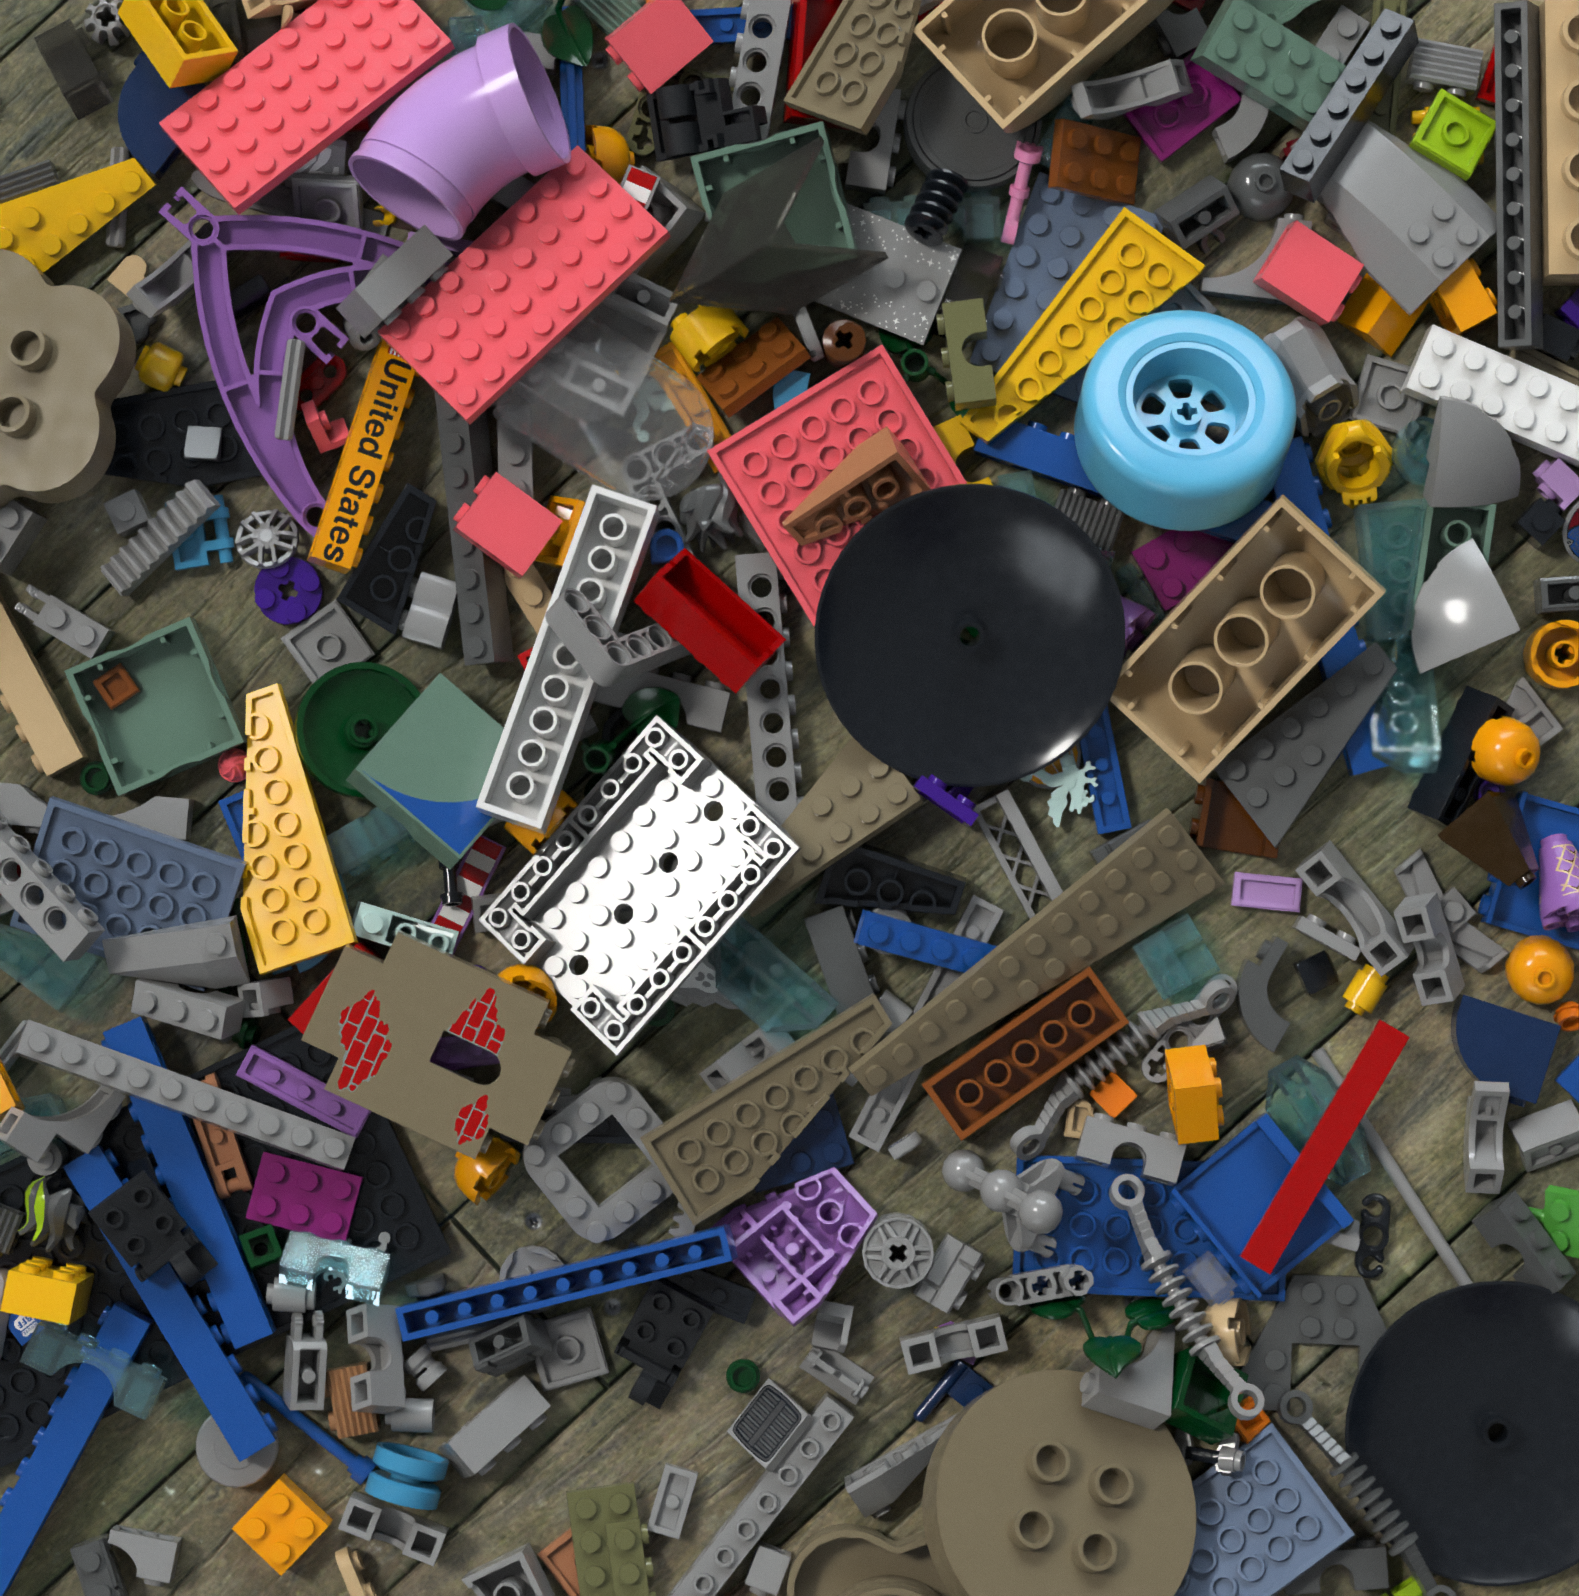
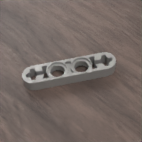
M1219 973L1213 975L1192 1000L1199 999L1203 988L1214 980H1227L1235 994H1237V984L1227 974ZM1222 1013L1209 1015L1208 1021L1202 1025H1197L1191 1020L1175 1024L1161 1036L1162 1038L1144 1056L1141 1062L1143 1076L1151 1082L1160 1083L1167 1079L1165 1062L1162 1064V1068L1165 1070L1162 1075L1155 1073L1151 1076L1149 1074L1151 1067L1148 1065V1062L1151 1059L1157 1062L1163 1056V1053L1157 1051L1160 1046L1163 1045L1164 1049H1172L1168 1041L1170 1035L1176 1031L1183 1032L1188 1039L1186 1047L1191 1046L1217 1016L1219 1018Z

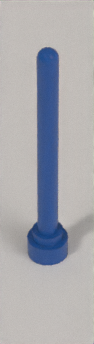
M245 1371L241 1373L240 1377L245 1386L251 1383L262 1400L349 1467L347 1471L352 1474L350 1478L360 1486L364 1483L369 1473L377 1466L370 1457L366 1456L364 1458L360 1454L356 1456L299 1410L290 1411L282 1397L251 1372Z

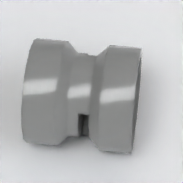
M425 1344L415 1351L403 1364V1371L406 1374H411L416 1379V1385L422 1392L447 1370V1367L441 1361H435L431 1356L432 1351Z

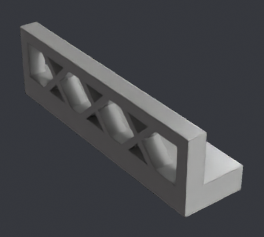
M1006 789L976 805L973 811L979 814L976 820L1028 918L1031 919L1035 916L1031 908L1035 893L1049 897L1052 902L1063 891L1012 795ZM998 802L1004 813L1000 828L987 824L980 812ZM1006 821L1010 824L1013 832L1004 829ZM990 829L999 832L997 840L993 837ZM1003 833L1015 836L1018 839L1020 847L1016 858L1001 852L999 844ZM1022 851L1026 854L1029 862L1020 859ZM1006 859L1015 861L1013 870L1009 867ZM1019 863L1033 867L1036 876L1032 888L1017 882L1015 874ZM1038 881L1041 882L1045 892L1036 889ZM1022 889L1031 891L1028 900L1025 897Z

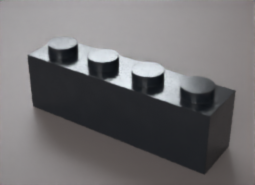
M1466 686L1462 696L1457 701L1456 708L1447 727L1442 732L1441 739L1432 757L1427 763L1417 788L1412 793L1407 808L1421 817L1444 827H1447L1465 812L1481 779L1472 767L1471 761L1475 762V751L1471 750L1472 741L1477 731L1486 721L1492 718L1497 720L1503 718L1502 716L1511 717L1515 708L1496 696Z

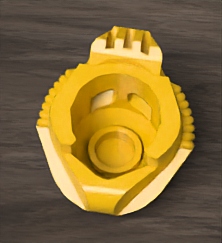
M1367 419L1333 424L1324 436L1315 458L1316 468L1323 483L1330 490L1340 493L1346 506L1350 507V509L1367 507L1376 501L1378 497L1377 487L1381 486L1386 481V478L1389 477L1388 474H1390L1393 466L1394 451L1376 425Z

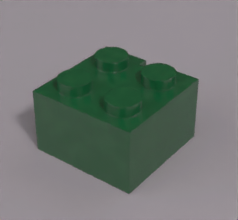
M1189 1347L1174 1354L1171 1417L1165 1422L1212 1445L1233 1437L1237 1418L1229 1410L1228 1397L1230 1391L1225 1387L1226 1385L1221 1383L1220 1379L1214 1375L1215 1373L1198 1356H1190L1189 1350L1192 1347ZM1234 1368V1370L1239 1374V1376L1247 1383L1249 1375ZM1244 1394L1238 1395V1403L1242 1402Z

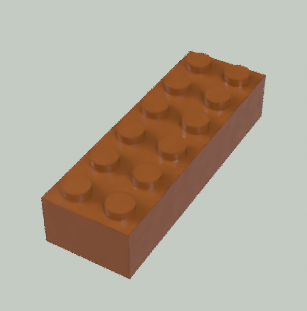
M1088 966L1062 982L926 1078L921 1084L962 1141L1124 1027L1129 1021L1091 967Z

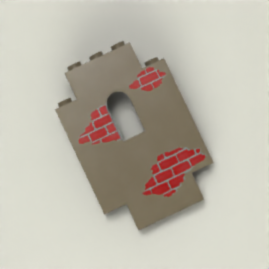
M401 930L397 933L385 960L350 944L344 947L301 1039L338 1057L324 1088L325 1090L473 1159H476L478 1152L486 1154L494 1135L488 1133L489 1129H493L527 1146L531 1138L538 1140L546 1121L540 1118L546 1107L553 1109L561 1092L555 1086L560 1076L568 1077L576 1060L570 1057L573 1049L561 1044L560 1039L550 1034L546 1037L536 1032L537 1027L545 1028L551 1016L552 1010L547 1008L550 1000ZM443 1031L451 1033L497 1056L501 1066L499 1077L490 1084L482 1085L431 1062L430 1059Z

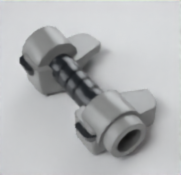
M1178 1428L1176 1429V1435L1173 1439L1177 1443L1186 1465L1192 1464L1194 1460L1215 1464L1216 1471L1221 1472L1222 1476H1230L1232 1472H1242L1244 1470L1246 1453L1239 1450L1240 1436L1237 1432H1234L1233 1437L1222 1440L1217 1450L1195 1447L1192 1435Z

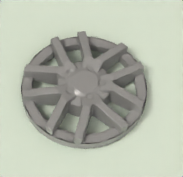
M278 509L264 510L257 513L255 511L251 512V516L245 520L242 519L236 533L235 544L240 557L250 566L259 569H271L286 563L295 554L299 544V532L294 521L288 514L279 512ZM264 517H269L265 523L261 519ZM277 518L282 519L276 527L273 526ZM256 521L260 527L254 529L250 524ZM288 524L291 527L292 532L284 531ZM245 530L248 533H250L249 535L242 537ZM290 539L292 540V544L290 545L281 542V540ZM254 543L244 550L242 549L243 545ZM277 549L287 551L286 554L277 559ZM258 552V561L248 557ZM271 553L272 561L264 562V554Z

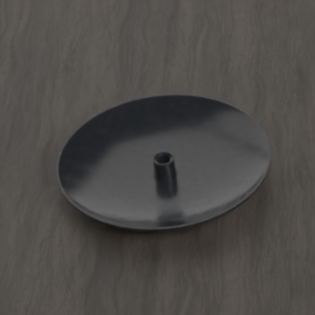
M987 484L942 486L922 491L886 508L867 522L841 551L828 574L817 606L815 620L817 668L828 701L840 722L865 750L884 764L916 779H919L921 775L928 779L933 774L948 786L953 787L998 785L1023 778L1054 763L1078 744L1096 724L1110 701L1122 668L1126 630L1124 609L1117 583L1103 554L1092 539L1059 509L1027 493L1002 486ZM965 627H974L978 630L977 636L972 640L961 638L960 633Z
M1483 1281L1457 1286L1420 1302L1404 1313L1383 1333L1366 1356L1356 1376L1349 1397L1345 1420V1451L1349 1455L1354 1452L1359 1455L1358 1460L1353 1465L1355 1468L1362 1465L1368 1467L1362 1475L1363 1479L1371 1476L1376 1478L1370 1487L1371 1490L1379 1487L1384 1489V1492L1379 1497V1501L1391 1498L1393 1502L1387 1511L1400 1510L1401 1514L1395 1522L1400 1523L1406 1520L1409 1522V1526L1403 1533L1405 1535L1412 1532L1418 1534L1419 1537L1415 1544L1429 1571L1462 1583L1480 1586H1510L1534 1582L1556 1575L1579 1562V1302L1559 1292L1552 1294L1550 1289L1539 1285L1518 1281ZM1501 1423V1434L1494 1438L1488 1437L1489 1428L1493 1424ZM1368 1507L1364 1508L1365 1512L1367 1513L1369 1510ZM1376 1518L1371 1520L1374 1525L1377 1522ZM1381 1530L1379 1532L1384 1535L1386 1531Z

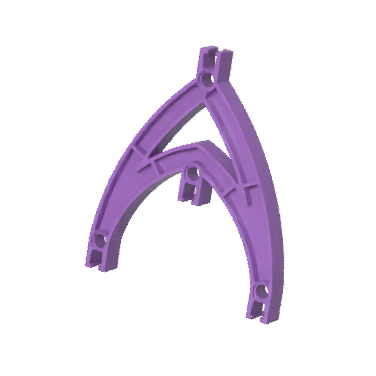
M181 186L175 193L176 196L174 198L178 202L184 198L196 210V215L191 217L187 224H183L169 213L172 206L168 202L160 209L159 213L191 242L194 289L199 321L209 361L222 399L237 432L261 474L297 522L314 537L318 526L309 524L306 515L312 507L324 509L326 501L308 473L299 451L295 434H293V439L290 441L275 438L288 339H294V336L299 340L305 341V346L327 365L335 355L331 351L325 355L312 341V338L318 334L321 328H325L340 340L336 344L340 349L349 341V338L318 310L340 304L362 283L382 254L389 258L404 242L359 228L315 219L273 215L214 216ZM200 220H207L213 226L211 236L206 239H199L193 233L195 223ZM227 252H288L324 257L352 264V266L339 267L311 274L271 291L258 332L254 373L251 375L243 353L233 312ZM429 278L424 284L427 286L432 280ZM304 313L311 314L316 320L314 330L308 333H303L296 327V319Z

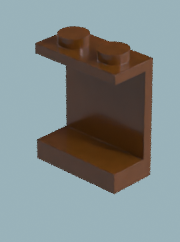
M1205 778L1203 785L1197 784L1194 804L1199 805L1197 818H1191L1189 836L1194 838L1197 846L1277 859L1279 846L1275 849L1223 781Z

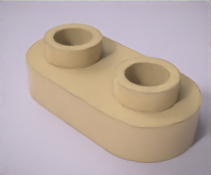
M347 1546L335 1551V1558L350 1596H377L370 1581L366 1583L361 1573V1570L365 1569L358 1550L352 1552L351 1548Z

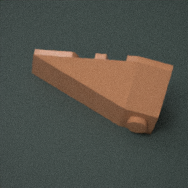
M886 426L859 444L782 524L792 537L803 546L840 533L843 526L857 521L865 524L872 519V516L881 513L902 499L930 490L931 488L904 445Z

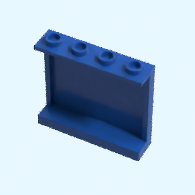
M1518 791L1516 797L1538 867L1539 850L1541 848L1540 841L1550 835L1566 834L1567 839L1573 843L1579 853V808L1530 795L1525 791ZM1539 870L1534 873L1537 878L1521 890L1518 886L1506 885L1488 872L1487 881L1491 882L1488 895L1483 894L1478 907V914L1482 915L1480 922L1528 936L1546 935L1559 941L1566 947L1579 950V931L1568 932L1566 927H1559L1553 930L1543 929L1539 910Z
M1267 1113L1260 1115L1169 1190L1174 1196L1169 1200L1181 1216L1188 1213L1194 1220L1195 1224L1191 1228L1203 1243L1209 1239L1216 1247L1217 1251L1213 1255L1225 1270L1231 1266L1239 1277L1235 1282L1247 1297L1253 1293L1258 1299L1265 1290L1341 1228L1345 1229L1354 1221L1329 1188L1323 1184L1271 1274L1264 1272L1239 1257L1300 1154Z

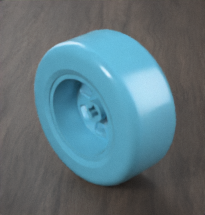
M1172 310L1149 314L1124 325L1114 332L1101 345L1089 363L1075 414L1074 436L1077 454L1081 466L1094 488L1111 505L1137 521L1154 527L1176 531H1197L1219 527L1233 522L1253 510L1264 500L1276 484L1283 469L1295 431L1297 416L1296 397L1293 384L1282 361L1265 341L1246 327L1219 315L1201 311ZM1172 392H1182L1191 395L1188 398H1175ZM1151 396L1155 397L1165 406L1163 412L1159 415L1144 413L1141 407L1145 399ZM1203 399L1209 401L1219 411H1206L1201 405V401ZM1209 426L1224 427L1229 433L1223 443L1216 444L1205 435L1206 429ZM1161 428L1169 438L1164 442L1148 430ZM1182 442H1194L1198 449L1180 448L1179 444Z

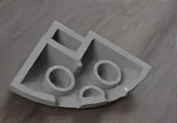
M1440 396L1426 455L1429 469L1423 496L1429 506L1471 507L1498 503L1518 497L1521 475L1519 459L1516 456L1512 440L1503 426L1496 419L1493 420L1484 414L1475 404L1454 397Z
M1473 538L1457 546L1437 563L1436 569L1432 572L1429 579L1423 583L1414 605V625L1411 631L1414 660L1419 674L1520 631L1495 576Z

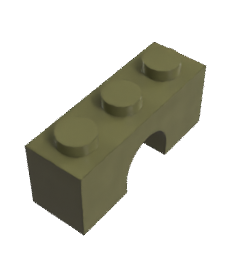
M983 298L942 303V314H937L936 320L938 335L945 334L947 347L940 349L943 368H950L951 381H945L947 401H954L955 411L996 406L997 398L992 365L974 366L967 362L963 356V351L969 343L987 339Z

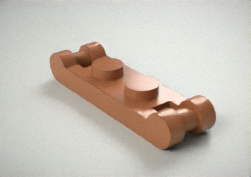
M215 1072L205 1075V1079L201 1080L203 1083L221 1089L220 1081ZM193 1118L219 1198L221 1200L229 1198L231 1193L243 1190V1192L252 1190L254 1188L253 1180L248 1171L237 1135ZM234 1167L237 1177L227 1180L223 1171Z

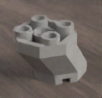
M1299 316L1278 331L1265 336L1263 341L1268 344L1282 361L1293 384L1297 409L1295 428L1302 436L1309 437V433H1312L1317 438H1323L1333 424L1346 422L1349 418L1346 411L1350 405L1355 409L1359 403L1357 384L1346 372L1323 329L1316 322L1308 321L1305 317Z

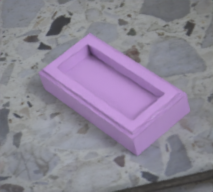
M1234 872L1231 906L1300 912L1303 879Z

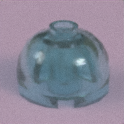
M1425 416L1410 421L1395 435L1391 447V460L1396 471L1410 484L1420 487L1425 486L1429 462L1426 459L1434 424V419Z

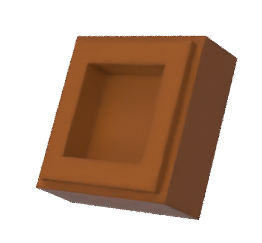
M119 663L92 681L111 710L116 709L141 692L123 663Z

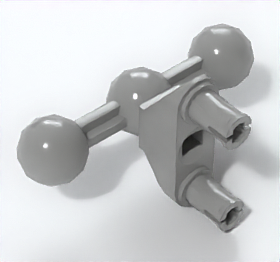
M958 1149L947 1156L942 1167L944 1181L950 1188L961 1192L977 1189L980 1191L982 1202L990 1210L1002 1212L1005 1234L1009 1244L1015 1251L1022 1253L1030 1250L1045 1258L1051 1257L1054 1252L1044 1246L1047 1245L1055 1249L1057 1246L1056 1239L1045 1234L1054 1230L1062 1220L1063 1209L1061 1201L1055 1196L1057 1189H1062L1071 1195H1078L1082 1189L1074 1186L1073 1183L1082 1186L1085 1183L1084 1176L1065 1169L1060 1160L1053 1158L1039 1161L1019 1175L1009 1170L999 1169L989 1173L985 1171L983 1160L978 1154L972 1150Z

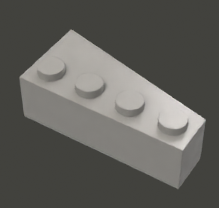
M530 1542L470 1570L461 1579L477 1596H555Z

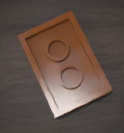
M1064 118L1055 119L1048 188L1107 202L1134 205L1141 138Z
M776 317L771 322L763 325L759 331L744 342L736 345L717 362L709 365L696 377L701 386L727 417L730 418L810 359L811 356L783 322Z

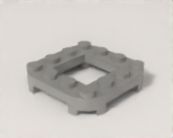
M601 1076L590 1081V1086L544 1120L546 1123L538 1140L531 1138L528 1146L523 1144V1161L530 1177L570 1227L579 1236L593 1243H600L615 1238L673 1194V1191L640 1137L664 1122L638 1091L635 1084L628 1079L625 1080L620 1077L602 1078ZM613 1114L651 1162V1165L599 1204L559 1155Z

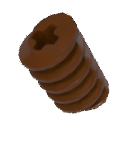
M843 319L831 323L824 331L822 350L826 361L833 367L842 369L864 354L866 338L861 325L856 324L854 321ZM840 339L842 342L849 340V349L845 346L838 348V340Z

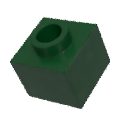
M271 1224L239 1236V1243L250 1272L283 1260V1253ZM264 1245L268 1251L265 1255L258 1256L254 1252L255 1247Z

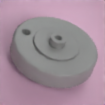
M210 1415L204 1421L197 1434L196 1455L198 1462L208 1477L223 1486L233 1488L250 1486L265 1477L275 1464L279 1452L277 1431L274 1433L277 1437L274 1442L239 1462L212 1415Z

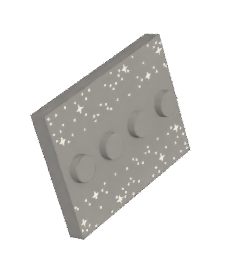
M847 203L860 258L806 272L798 295L925 345L963 250L945 242L936 247L924 245L916 241L908 233L905 226Z

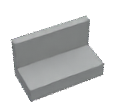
M1571 1099L1508 1122V1127L1519 1146L1521 1161L1527 1173L1579 1153V1113Z

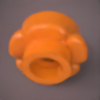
M1564 1002L1555 1011L1553 1019L1561 1026V1030L1567 1032L1579 1030V1004L1577 1002Z

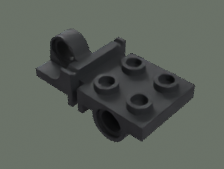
M729 78L703 79L704 81L666 86L656 89V92L652 94L647 93L646 97L657 162L762 140L760 126L768 124L765 106L751 105L733 109Z
M142 1170L88 1212L89 1216L131 1268L138 1262L140 1263L134 1270L141 1282H144L168 1262H171L183 1281L189 1287H192L207 1272L218 1265L217 1261L195 1235L190 1226L183 1232L181 1231L187 1225L186 1221L180 1216L166 1194L150 1178L145 1170Z
M662 1278L652 1281L614 1351L615 1354L643 1368L628 1398L642 1406L647 1402L660 1410L671 1388L674 1386L681 1369H683L715 1311L714 1306Z

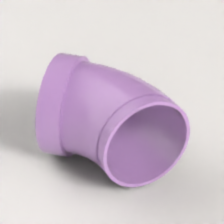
M509 23L478 36L475 46L458 53L438 65L401 94L379 117L363 138L359 149L350 157L348 166L359 185L376 202L397 218L418 230L425 224L437 238L456 241L462 238L468 224L475 219L483 206L507 184L529 172L533 176H538L569 163L571 160V146L558 99L539 56L520 27L515 23Z

